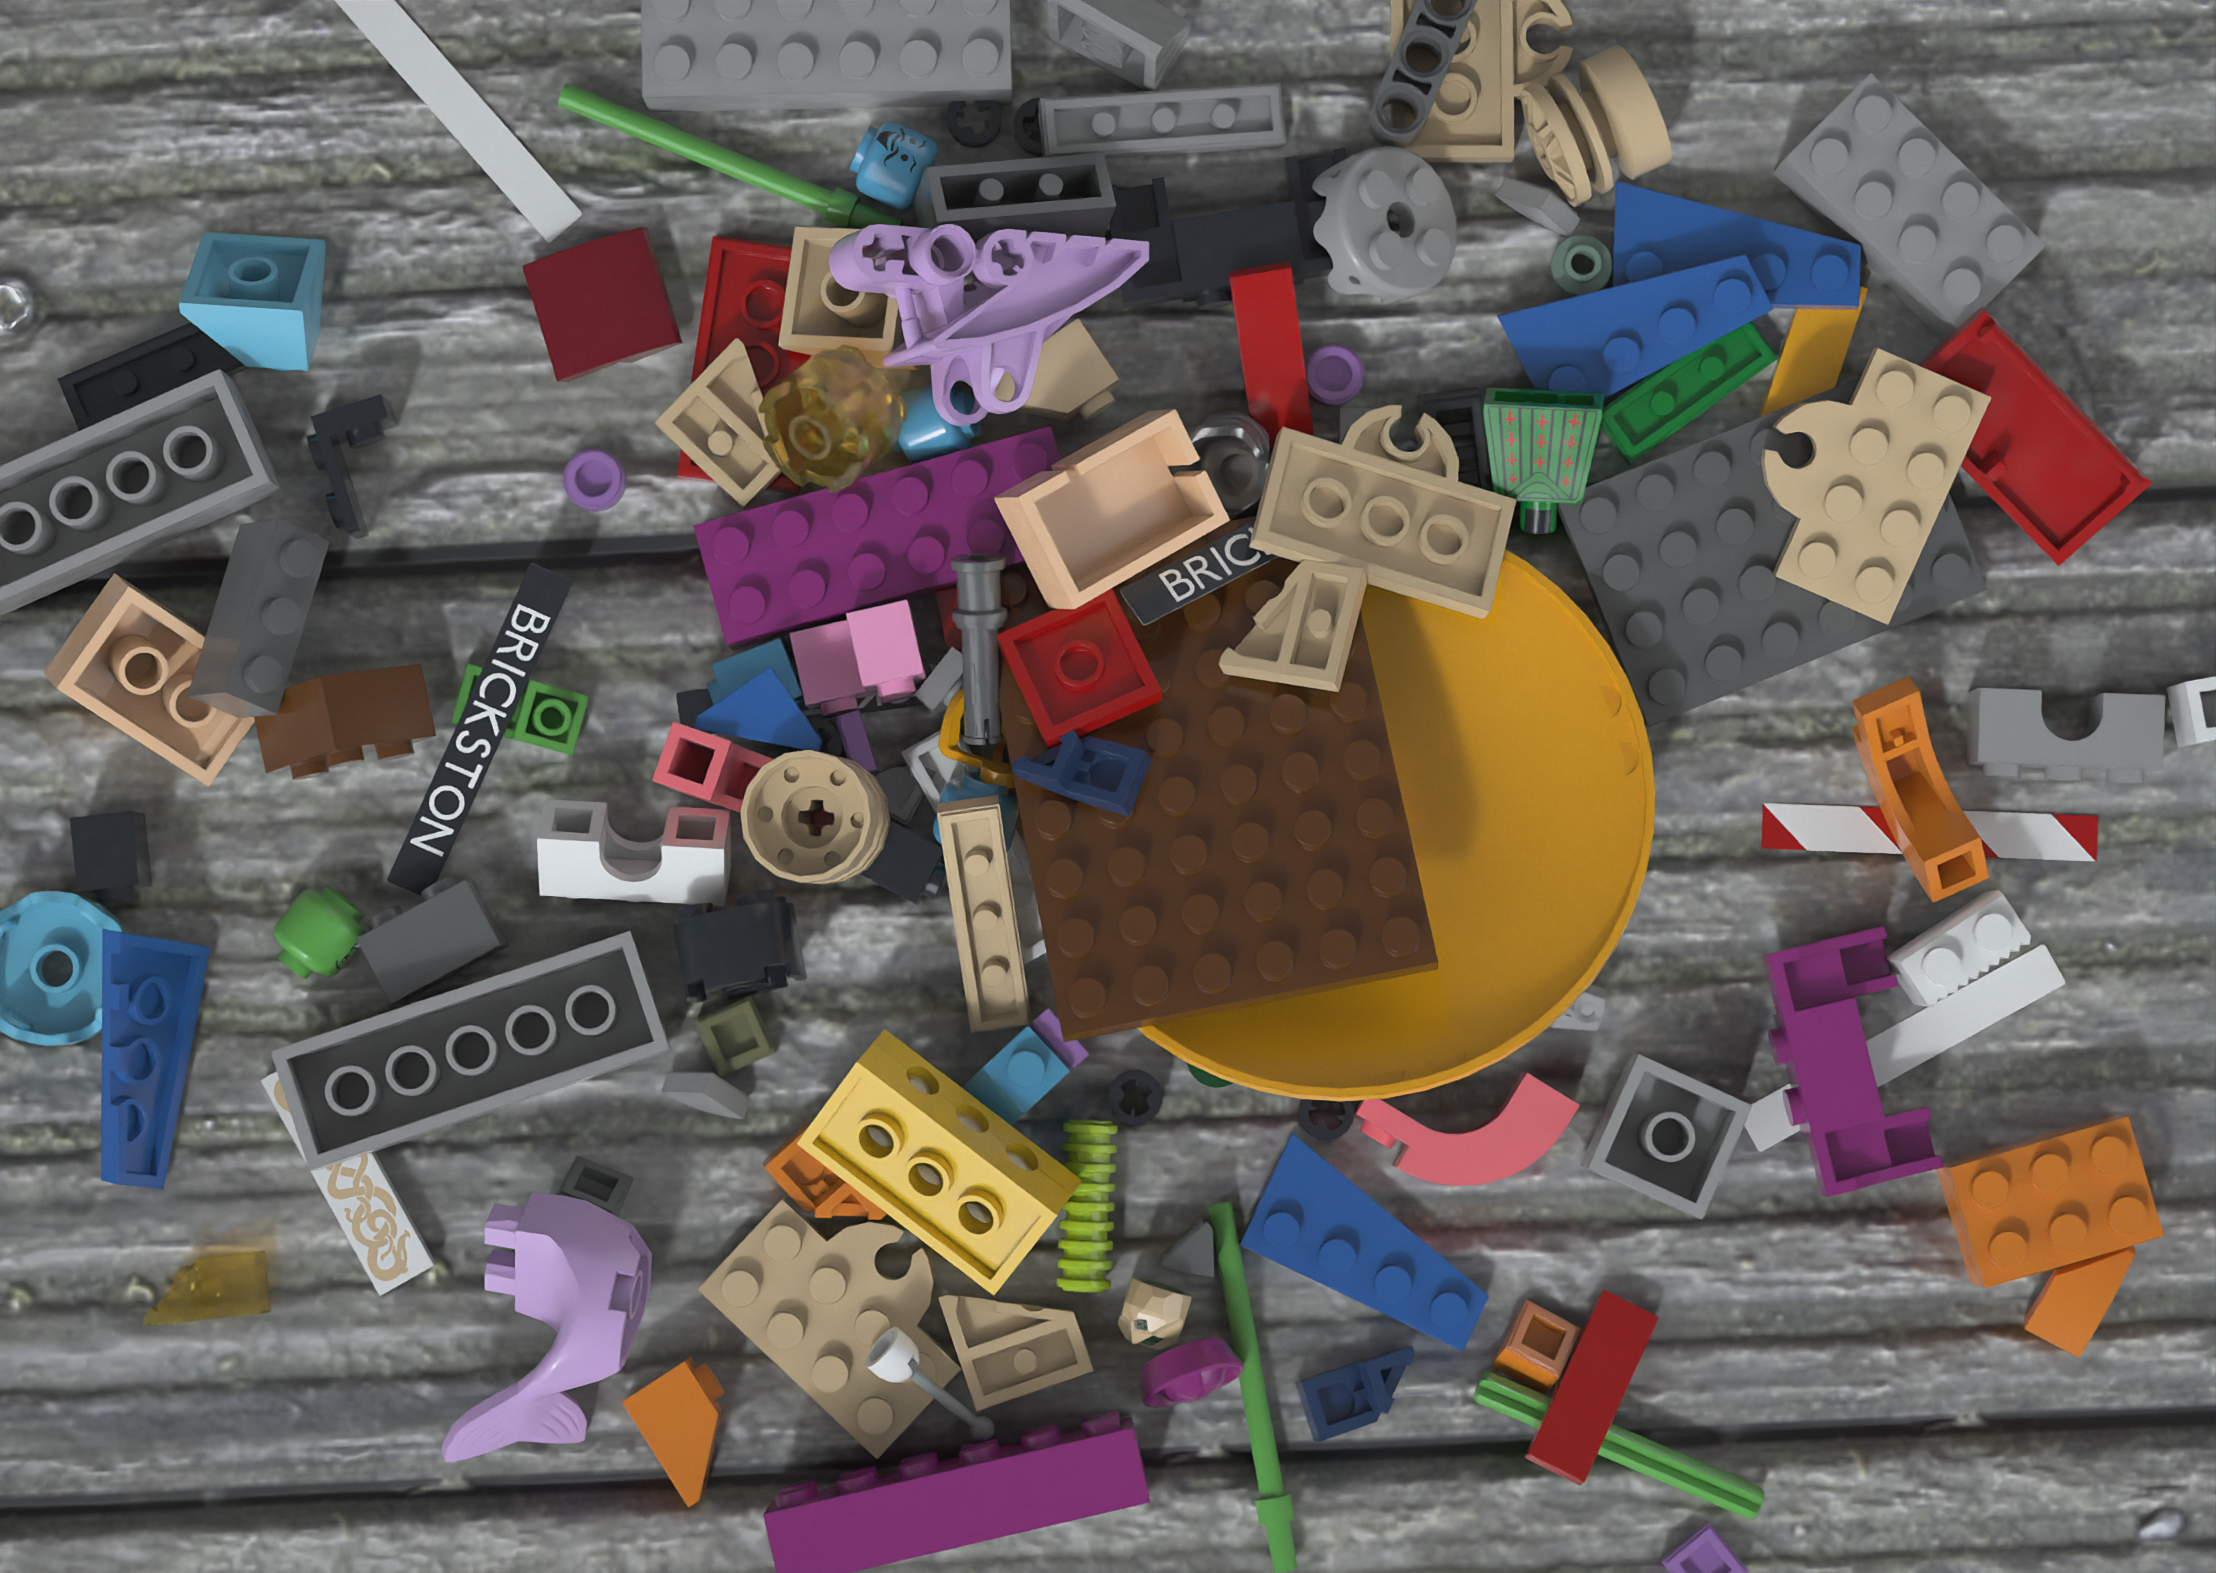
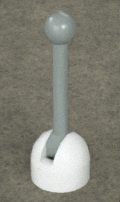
M892 1327L879 1337L866 1356L865 1366L879 1378L889 1382L900 1383L909 1378L912 1379L970 1427V1433L974 1439L985 1441L992 1437L994 1424L988 1417H977L918 1369L920 1362L919 1350L909 1336L898 1327Z

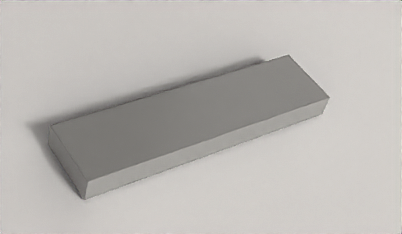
M1280 82L1040 98L1037 103L1043 157L1104 152L1105 159L1273 148L1283 147L1286 143Z

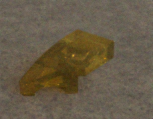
M265 1250L199 1257L193 1265L182 1266L173 1277L175 1282L156 1307H151L145 1314L144 1326L194 1322L203 1319L271 1312Z

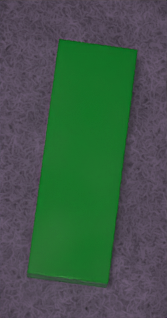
M1750 321L1652 373L1603 408L1600 428L1626 464L1630 466L1770 366L1779 357L1755 324Z

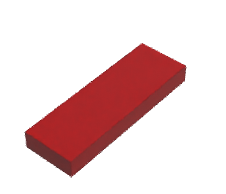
M1283 262L1229 271L1228 276L1248 416L1267 431L1269 435V450L1274 448L1276 436L1282 427L1314 436L1290 263Z
M1602 1290L1599 1293L1524 1458L1579 1486L1585 1482L1659 1319L1658 1316L1606 1290Z

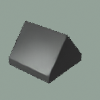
M576 1156L556 1195L586 1200L619 1217L634 1178L583 1157Z
M1200 1219L1159 1255L1160 1264L1170 1271L1214 1277L1212 1226L1206 1219L1203 1221Z

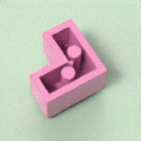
M907 600L846 613L847 620L789 633L805 705L809 709L820 707L822 717L857 710L856 699L878 694L882 703L915 697L914 694L917 692L916 685L923 684L927 679L913 612Z

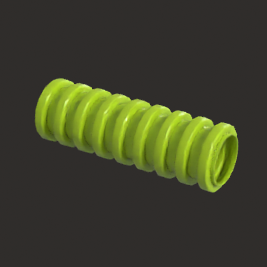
M1069 1120V1123H1063V1131L1069 1132L1068 1142L1062 1143V1151L1068 1152V1161H1063L1061 1164L1082 1180L1062 1208L1066 1210L1065 1219L1059 1220V1228L1065 1229V1238L1058 1240V1247L1064 1249V1258H1058L1057 1266L1063 1268V1277L1057 1278V1287H1062L1064 1291L1105 1292V1289L1111 1288V1280L1106 1279V1270L1112 1269V1260L1106 1259V1252L1113 1249V1241L1107 1240V1231L1114 1229V1222L1108 1221V1212L1114 1211V1202L1109 1201V1192L1115 1191V1183L1109 1182L1110 1173L1116 1172V1164L1110 1163V1153L1117 1152V1145L1111 1144V1134H1116L1118 1127L1112 1124V1121Z

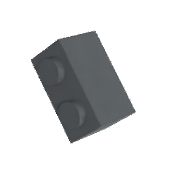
M453 875L421 892L424 899L423 903L404 913L400 906L396 905L377 914L366 922L370 931L356 938L391 1004H403L509 946L474 881L465 879L457 883Z

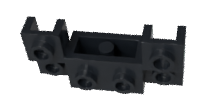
M1333 149L1330 156L1298 160L1297 156L1285 157L1283 166L1289 202L1172 220V222L1164 177L1152 179V184L1117 190L1116 184L1112 185L1116 209L1109 223L1111 239L1149 242V261L1120 286L1123 309L1183 299V303L1197 301L1198 309L1227 306L1232 304L1229 271L1283 262L1290 263L1294 285L1303 284L1304 279L1328 276L1333 270L1332 258L1325 247L1317 242L1313 234L1314 225L1325 209L1326 196H1321L1315 192L1312 186L1322 172L1347 158L1346 149Z

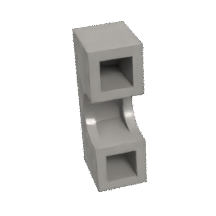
M1978 688L1968 692L1966 765L1984 766L1983 777L2021 778V768H2044V779L2080 781L2082 780V770L2106 771V782L2144 783V773L2163 770L2165 695L2101 693L2089 697V720L2087 727L2080 737L2074 741H2069L2055 736L2046 727L2041 713L2042 690Z

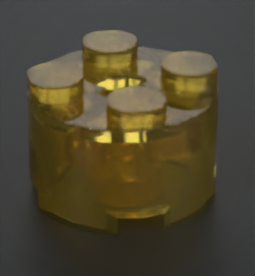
M841 345L836 350H823L805 360L767 392L759 405L758 413H765L764 421L768 435L762 439V443L776 467L794 483L805 486L811 481L820 486L829 487L828 493H836L852 485L889 453L900 437L901 424L907 419V407L904 399L892 390L883 374L866 360L861 350L848 345Z

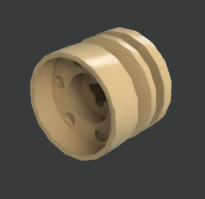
M1619 45L1608 48L1580 62L1578 66L1582 91L1580 93L1565 75L1558 72L1551 75L1548 80L1549 93L1542 85L1534 83L1522 89L1520 94L1527 131L1534 152L1545 173L1553 180L1566 201L1574 207L1589 201L1592 196L1590 183L1601 194L1612 189L1614 183L1611 159L1632 180L1669 163L1672 159L1671 143L1657 102L1637 64L1628 52Z
M813 750L784 753L762 766L747 786L740 811L743 838L754 858L774 875L800 883L828 884L844 882L867 870L884 849L890 827L888 800L876 777L856 761ZM824 807V811L834 813L833 825L823 826L821 830L819 826L811 824L810 818L812 812H821Z

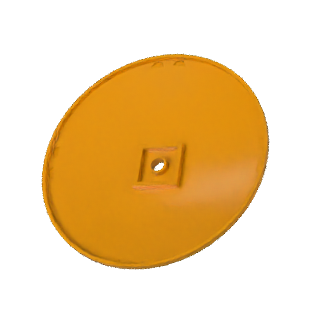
M1506 549L1502 559L1491 611L1484 619L1368 583L1366 584L1360 608L1438 958V969L1137 1028L1150 1040L1181 1060L1216 1077L1258 1091L1311 1100L1356 1101L1385 1099L1426 1091L1465 1078L1504 1059L1536 1038L1562 1016L1595 980L1616 949L1633 915L1646 876L1654 834L1656 792L1652 753L1643 716L1629 680L1605 639L1587 615L1556 584L1528 562Z

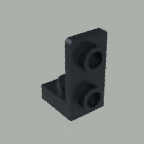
M382 394L311 416L315 434L307 436L308 446L318 471L327 469L334 492L325 495L331 518L337 529L346 527L348 534L355 539L369 536L340 444L348 442L352 449L369 446L386 438L383 430L398 426L392 404Z

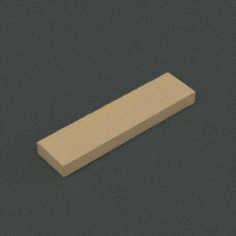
M993 795L936 803L971 1033L1032 1025L999 796Z

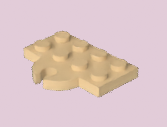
M1389 0L1390 61L1417 0ZM1430 0L1433 10L1442 16H1454L1462 10L1459 0ZM1478 0L1424 128L1417 140L1404 149L1417 154L1426 162H1512L1515 157L1514 101L1521 100L1520 94L1522 89L1534 83H1538L1545 89H1548L1550 76L1558 72L1562 73L1572 54L1573 48L1560 46L1551 53L1540 54L1533 51L1526 41V31L1536 24L1548 25L1557 32L1571 29L1573 23L1570 14L1561 0ZM1414 48L1405 55L1409 66L1417 72H1431L1438 67L1436 56L1426 48ZM1399 103L1390 104V126L1392 128L1403 129L1414 123V115L1407 106Z
M1874 348L1849 404L1830 400L1814 401L1800 404L1781 416L1773 427L1783 434L1793 432L1805 433L1812 442L1813 452L1806 464L1793 468L1783 462L1778 452L1762 449L1761 463L1766 487L1779 506L1797 517L1772 575L1888 625L1991 397L1884 350Z
M1388 405L1366 412L1349 427L1340 444L1286 427L1281 428L1276 436L1249 547L1300 563L1303 559L1361 567L1364 568L1367 574L1368 584L1484 619L1490 613L1516 499L1458 482L1459 458L1451 437L1434 418L1424 413L1417 421L1413 433L1418 446L1417 450L1413 452L1399 450L1393 445L1389 437V429L1395 426L1401 418L1402 405Z
M783 1198L697 1290L865 1449L878 1459L934 1399L933 1396L910 1378L900 1383L889 1382L879 1378L865 1366L866 1356L879 1337L892 1327H898L918 1347L920 1356L918 1369L941 1388H944L962 1369L961 1364L918 1325L932 1300L935 1279L930 1257L923 1246L912 1254L911 1266L905 1275L898 1278L888 1277L877 1266V1252L885 1244L898 1242L906 1229L895 1224L871 1220L847 1226L828 1240L797 1209Z

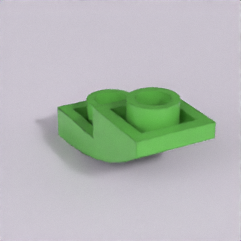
M472 664L465 665L449 723L458 724L483 667ZM528 680L503 737L573 755L589 696Z

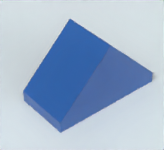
M772 667L767 668L698 715L695 723V729L818 752L821 751L823 741Z

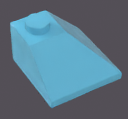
M203 232L179 301L180 313L247 367L271 368L275 371H308L320 331L326 252L325 240Z

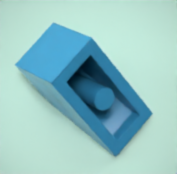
M1028 1025L962 1088L1012 1126L1071 1070Z

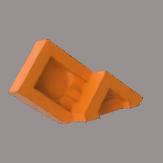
M808 1121L762 1161L763 1167L799 1207L804 1212H813L816 1218H832V1215L860 1216L867 1217L868 1220H881L887 1215L886 1212L797 1145V1142L811 1125Z
M2126 1247L2064 1265L2063 1268L2054 1270L2024 1317V1329L2079 1358L2113 1301L2135 1257V1247Z

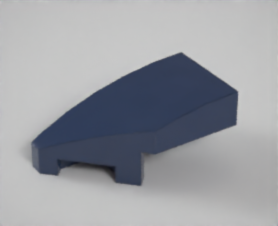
M1072 730L1059 737L1062 742L1061 744L1030 760L1024 755L1013 763L1011 768L1016 776L1080 802L1130 816L1152 760L1145 750L1092 736L1081 740L1075 730Z
M1405 1346L1295 1382L1313 1440L1319 1442L1375 1423L1380 1414H1388L1395 1400L1392 1396L1406 1366H1411L1415 1357L1413 1346Z

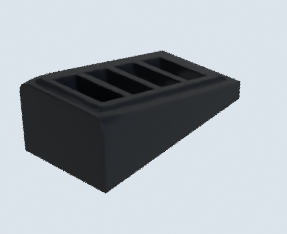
M1470 387L1418 395L1420 417L1426 413L1436 420V413L1468 409V420L1439 423V425L1450 437L1471 434L1472 444L1456 446L1454 448L1459 461L1475 459L1476 469L1459 471L1458 482L1465 484L1478 483L1479 488L1494 492L1483 414V394L1479 388Z

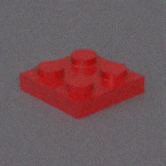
M1112 588L1076 609H1055L996 635L1001 651L1048 750L1061 744L1062 742L1059 737L1072 730H1075L1078 736H1082L1163 700L1161 688Z

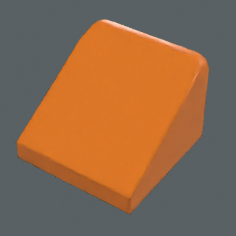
M1526 1299L1496 1354L1493 1367L1541 1393H1547L1560 1378L1581 1328Z

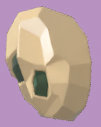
M1132 1276L1118 1319V1326L1124 1337L1133 1344H1140L1157 1350L1169 1347L1178 1341L1192 1295L1174 1287Z

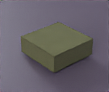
M753 996L695 1020L719 1077L777 1053Z

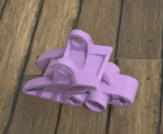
M876 224L869 225L836 241L830 250L829 267L836 282L846 289L884 293L889 298L897 300L905 342L884 356V366L931 365L932 396L935 409L941 418L949 424L967 426L977 423L988 412L995 414L1009 413L1025 404L1031 393L1042 344L1073 314L1082 311L1123 285L1149 261V242L1124 239L1105 241V238L1080 235H1072L1066 238V234L1036 231L1026 234L1025 230L1004 229L984 236L975 244L968 232L960 226L953 224L940 225L933 229ZM870 258L876 259L875 266L873 264V260ZM972 273V283L964 285V277ZM1005 371L1010 373L1015 384L1014 395L1008 402L999 401L994 397L997 386ZM956 381L966 382L973 388L975 403L969 415L959 413L951 404L950 390Z

